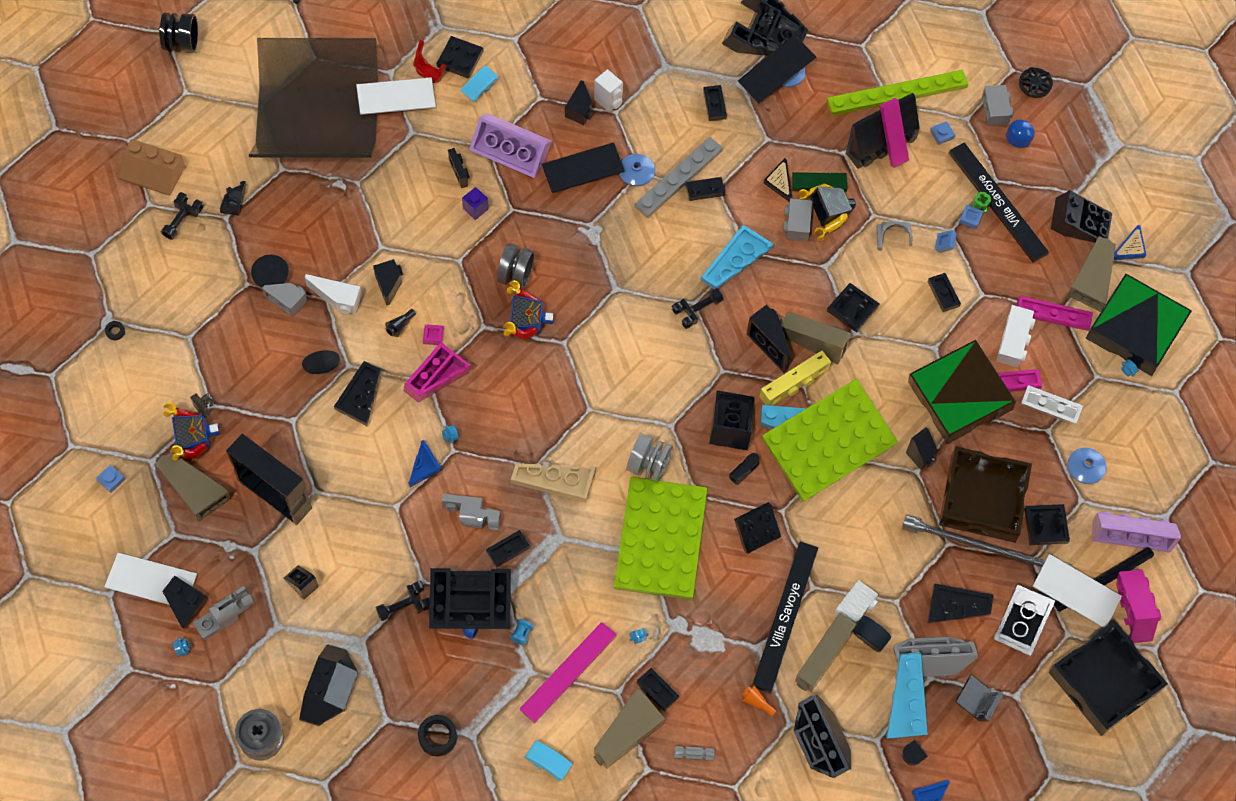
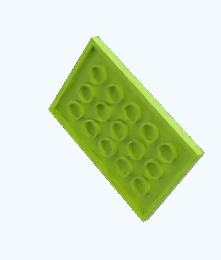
M857 378L761 436L802 502L898 444V441Z
M630 477L614 589L693 600L707 487L664 481L656 483L649 479Z

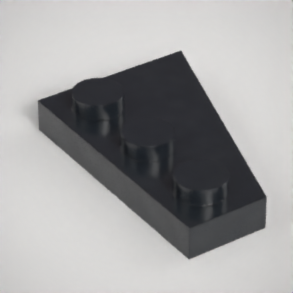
M363 361L335 403L334 409L367 426L381 370Z
M934 584L928 623L991 615L994 595Z

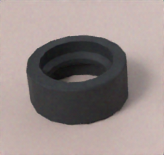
M429 716L419 726L417 734L419 744L427 754L439 757L448 754L455 747L457 742L456 727L451 719L446 716ZM442 724L447 727L450 737L444 746L432 747L428 744L425 735L430 726Z

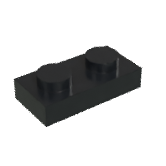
M721 85L703 87L708 121L726 119L727 114Z
M455 148L449 149L448 159L461 189L468 187L467 179L470 176L467 168L463 169L462 156L460 153L457 154Z
M722 177L686 182L689 201L725 196Z
M946 273L928 278L927 282L942 312L960 307L961 302Z
M518 530L487 548L486 553L497 568L530 549V545L522 532Z
M652 668L636 681V684L664 712L679 699V695Z

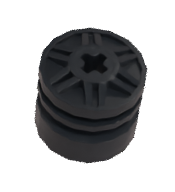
M164 12L159 27L161 48L167 51L169 49L176 51L179 44L181 51L194 52L198 42V21L196 15L182 14L179 21L177 13L170 15V13Z

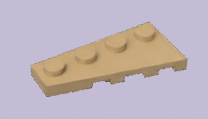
M516 463L510 484L586 503L596 467L579 468V466H571V468L560 467V465L542 467L541 464Z

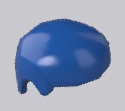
M1022 119L1013 121L1006 132L1008 142L1018 148L1028 147L1035 135L1033 125Z

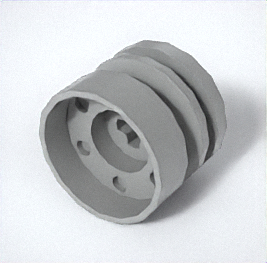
M641 433L630 454L626 471L640 475L645 468V478L649 479L654 472L652 481L658 483L670 463L672 445L666 444L662 451L663 442L659 441L654 448L652 447L654 438Z

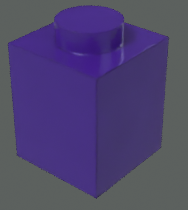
M476 187L462 197L463 209L474 220L489 209L488 198Z

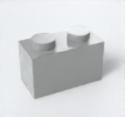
M1006 85L985 86L982 93V101L987 126L1008 125L1010 118L1013 117V108L1009 104L1010 92H1007Z
M790 198L789 205H785L784 216H788L787 221H784L783 232H786L787 240L808 242L812 201Z

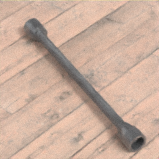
M906 514L902 530L916 534L918 531L933 533L936 536L950 538V540L962 542V544L972 545V547L982 548V550H989V552L999 553V555L1001 554L1009 558H1016V560L1026 561V563L1038 565L1039 567H1043L1045 563L1044 560H1039L1036 557H1029V555L1027 556L1015 551L1012 552V550L1005 548L1002 549V547L973 540L970 537H963V535L961 536L949 531L946 532V530L939 528L936 529V527L926 525L921 522L920 518Z

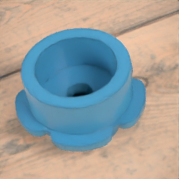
M1128 359L1126 362H1122L1123 367L1121 370L1126 376L1129 377L1131 375L1134 377L1135 373L1139 371L1131 360Z
M445 425V430L442 431L444 440L449 443L458 440L455 426Z
M645 628L630 632L631 639L629 640H634L635 644L646 641L645 636H648V633L646 634Z
M178 637V640L173 642L174 649L179 657L188 655V651L191 648L187 639L182 640L181 637Z

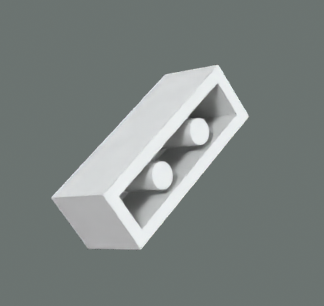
M1012 305L1007 317L996 362L1018 368L1020 362L1025 361L1027 351L1024 348L1025 345H1029L1031 335L1028 333L1029 329L1032 330L1035 324V319L1033 318L1034 311Z
M1029 385L1021 402L1023 407L1074 426L1083 408V405Z

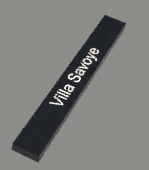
M964 142L949 151L950 156L976 190L990 195L991 202L989 207L1032 263L1047 256L1049 253L1047 248Z
M799 542L752 686L755 685L759 690L768 693L772 692L819 547Z

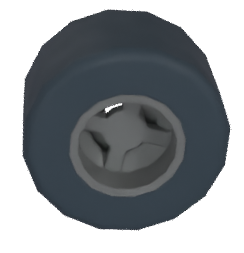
M865 615L857 622L853 631L854 635L876 652H881L891 639V635L881 625Z

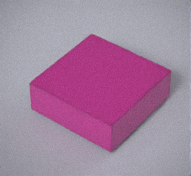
M425 324L423 344L439 345L440 342L442 343L444 326Z

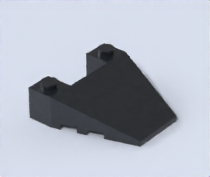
M741 0V4L755 12L748 28L736 21L728 29L722 44L737 53L769 56L794 35L803 42L808 29L793 13L790 14L784 8L785 5L782 2L779 3L778 0Z

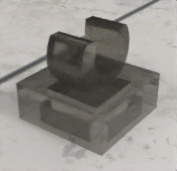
M197 393L192 395L190 399L199 414L204 416V418L209 416L208 408L214 405L212 397L208 393L202 396V398Z

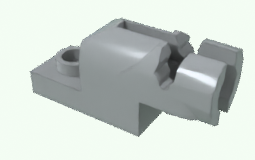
M443 494L442 507L448 511L460 510L459 523L461 525L483 529V526L487 523L489 530H499L500 511L487 507L482 509V498Z
M241 586L232 594L227 595L209 607L210 612L194 621L193 624L205 641L239 620L237 615L247 610L254 602L246 592L245 587Z

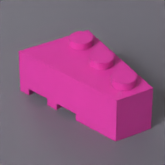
M440 342L407 380L403 391L419 403L468 374L471 365Z
M1143 570L1119 572L1116 586L1118 594L1122 596L1120 599L1121 608L1125 607L1127 618L1124 619L1125 626L1129 625L1131 634L1129 638L1133 643L1153 641L1158 622L1161 620V613L1156 608L1154 594L1150 592L1149 579L1145 577Z

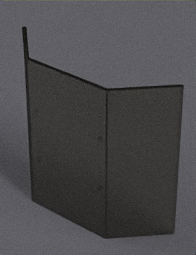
M257 38L259 68L256 143L250 151L249 157L372 158L376 146L377 113L360 115L356 84L378 82L377 39Z

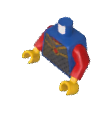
M517 281L509 282V285L512 287L507 288V292L509 294L515 292V295H513L511 321L503 325L504 328H507L503 332L505 336L510 335L526 340L541 333L542 323L553 324L554 313L543 312V302L520 288Z
M171 402L163 406L169 409L163 412L165 417H169L172 414L174 416L172 417L176 445L170 450V453H176L172 456L174 461H177L179 458L196 459L210 447L209 437L220 435L218 424L207 425L204 416L176 408Z

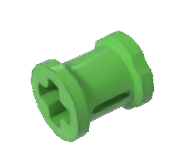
M985 192L977 193L971 207L979 210L982 209L984 211L983 214H985L991 202L990 195Z

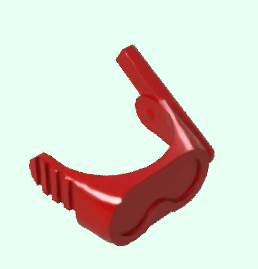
M419 40L413 66L416 68L418 75L424 78H432V83H438L443 77L446 65L442 64L440 69L430 65L422 55L424 41Z

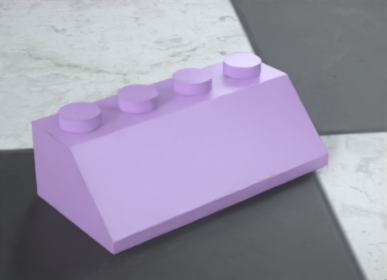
M487 113L479 118L469 150L535 178L542 166L541 164L544 163L548 155L552 140Z
M1110 512L1097 513L1093 519V542L1143 549L1150 547L1152 550L1171 552L1181 539L1177 525L1167 520L1154 521L1147 517L1132 518L1126 514L1119 516L1111 515Z

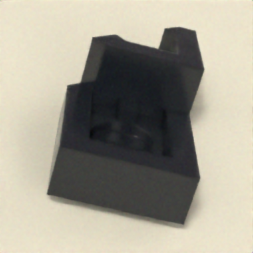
M241 181L240 185L234 188H226L227 194L223 197L220 213L239 216L246 181Z

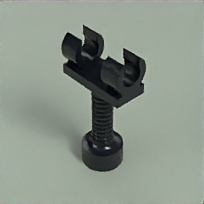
M180 192L173 201L175 208L180 211L170 225H164L161 234L173 240L177 235L176 228L185 215L188 213L197 217L198 213L202 211L204 207L202 201L196 199L192 206L187 205V194Z
M715 288L709 291V297L693 306H689L683 298L671 306L673 308L672 311L677 315L685 310L688 316L682 320L683 323L681 324L685 329H688L698 323V318L694 312L713 302L716 305L723 301V296Z
M417 581L407 586L409 598L389 606H384V604L376 606L375 608L381 622L389 619L390 613L414 604L418 614L428 610L430 599L426 598L418 602L415 594L424 590L422 582Z

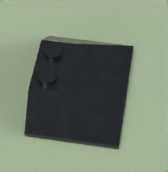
M430 568L429 629H510L511 569L451 571V568Z

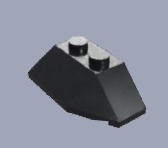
M327 644L318 656L303 696L300 721L320 726L345 711L358 675V671L347 650Z
M814 694L798 703L794 733L810 768L831 778H836L851 770V749L833 711L818 694Z

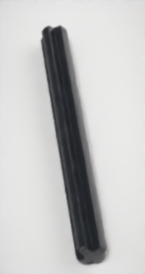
M1147 547L1093 580L1105 586L1117 579L1119 572L1130 571L1154 556V552L1150 547ZM1058 601L1054 603V607L1059 612L1068 608Z

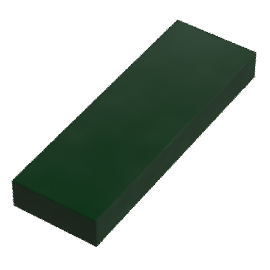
M792 172V191H800L802 189L810 191L811 188L827 184L834 188H842L844 192H847V173Z

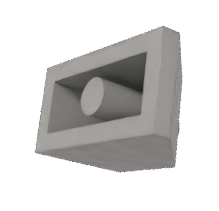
M292 283L265 285L262 288L264 297L292 318L308 302L306 291Z

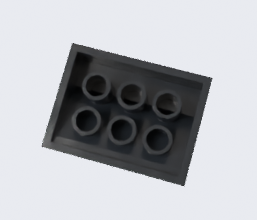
M914 93L899 99L906 143L915 141L920 129ZM880 110L852 124L846 154L857 169L863 166L866 167L874 160L882 159L887 155L888 149Z

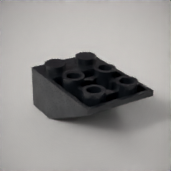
M1069 190L1055 199L1050 229L1066 237L1096 243L1099 236L1108 239L1112 213Z

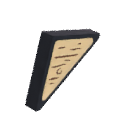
M784 158L764 179L763 183L790 202L792 194L787 159Z

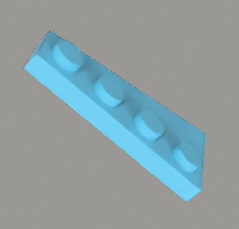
M743 225L701 276V281L713 289L720 288L772 249L774 244Z

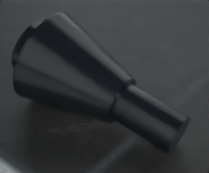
M410 309L404 315L386 322V332L390 336L399 337L408 321L416 315V312Z

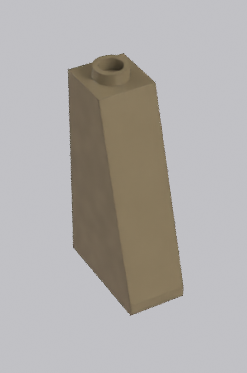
M1098 237L1067 296L1099 312L1103 310L1108 298L1116 244L1107 238Z
M788 312L785 317L782 316L780 318L786 339L816 354L823 351L830 361L837 365L839 364L847 350L851 333Z
M174 453L161 456L158 462L155 463L158 471L198 522L231 499L224 487L181 458L174 461L172 459Z
M841 613L837 615L797 674L795 682H797L799 688L812 693L851 638L856 623Z
M640 688L633 693L594 748L595 756L593 757L600 766L604 765L606 769L664 725L665 718Z

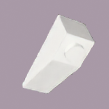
M305 275L307 287L337 311L343 314L356 315L362 296L360 286Z

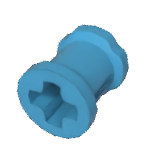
M518 619L516 622L517 627L514 634L510 635V640L525 646L529 632L533 630L534 626L525 620Z

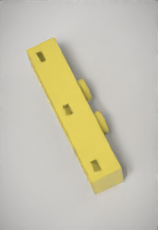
M820 351L763 387L759 397L765 405L773 406L785 397L795 395L801 387L809 386L814 382L815 378L829 370L831 365L830 359L823 351Z

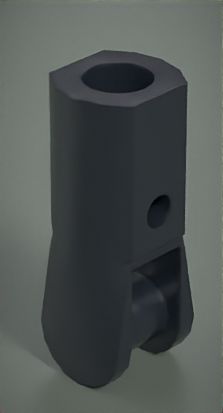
M749 454L729 474V478L733 483L739 485L759 466L758 454Z

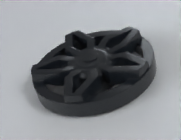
M1030 67L1020 76V89L1029 97H1044L1049 94L1053 86L1051 74L1041 68Z

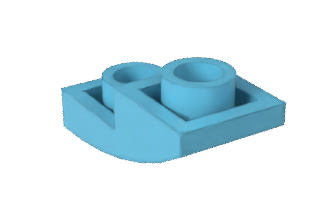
M485 65L460 91L475 103L485 90L488 91L499 76Z
M537 740L525 755L529 762L539 770L544 769L557 781H561L572 766V763L562 755Z

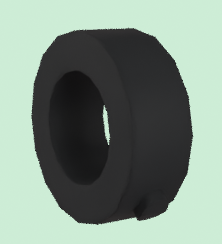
M112 321L106 325L105 333L110 340L116 341L123 338L125 329L121 322ZM114 327L120 328L117 334H111L110 330Z

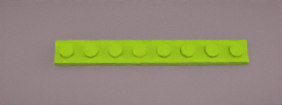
M962 69L828 97L827 104L831 116L879 107L893 98L899 100L911 93H914L915 99L964 89L968 87V82Z

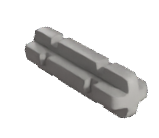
M675 746L674 757L678 759L686 757V759L702 760V758L714 760L715 751L713 748L703 750V747L686 746V748H683V746Z

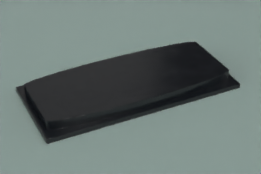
M794 35L741 77L738 83L759 104L817 57Z
M614 142L541 164L552 193L625 172Z

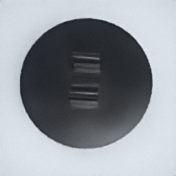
M272 254L258 258L251 268L252 279L261 288L265 285L283 284L289 275L286 261L280 256Z
M330 350L317 351L304 358L302 367L305 372L310 374L326 373L339 365L340 356L338 353Z

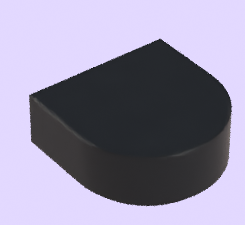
M915 740L908 744L902 752L904 762L911 766L918 765L928 757Z

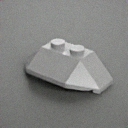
M952 637L914 638L893 646L897 663L899 654L921 653L923 677L956 675L978 658L974 642H966Z

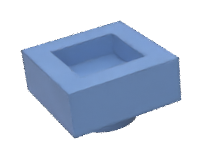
M947 121L930 129L938 145L955 138V134Z
M966 205L959 223L976 229L984 211Z
M953 230L938 233L935 250L939 253L953 250L957 233Z
M111 465L96 478L110 493L125 480L124 476Z

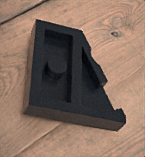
M175 575L162 591L182 629L187 627L208 599L206 595Z

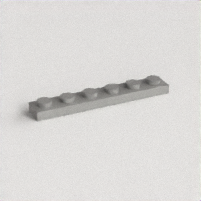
M711 137L707 138L635 203V208L649 218L686 185V182H689L723 151V147Z

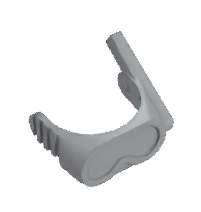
M882 222V224L876 226L877 249L879 251H882L884 231L889 227H900L906 233H909V246H912L913 236L910 223Z

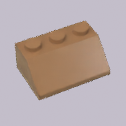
M131 139L123 153L119 179L170 196L185 168V164L180 154Z

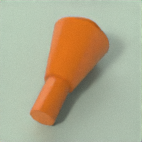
M755 685L752 687L747 686L741 694L744 697L742 699L743 702L764 710L771 717L777 711L767 703Z

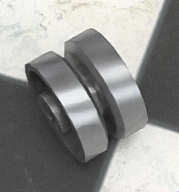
M508 243L499 263L497 282L507 285L511 280H515L519 283L520 288L524 289L532 271L535 251L524 248L520 252L518 245Z
M264 709L250 710L243 714L237 722L235 728L236 740L243 753L249 758L259 761L267 760L275 756L282 748L284 732L277 717L270 711Z

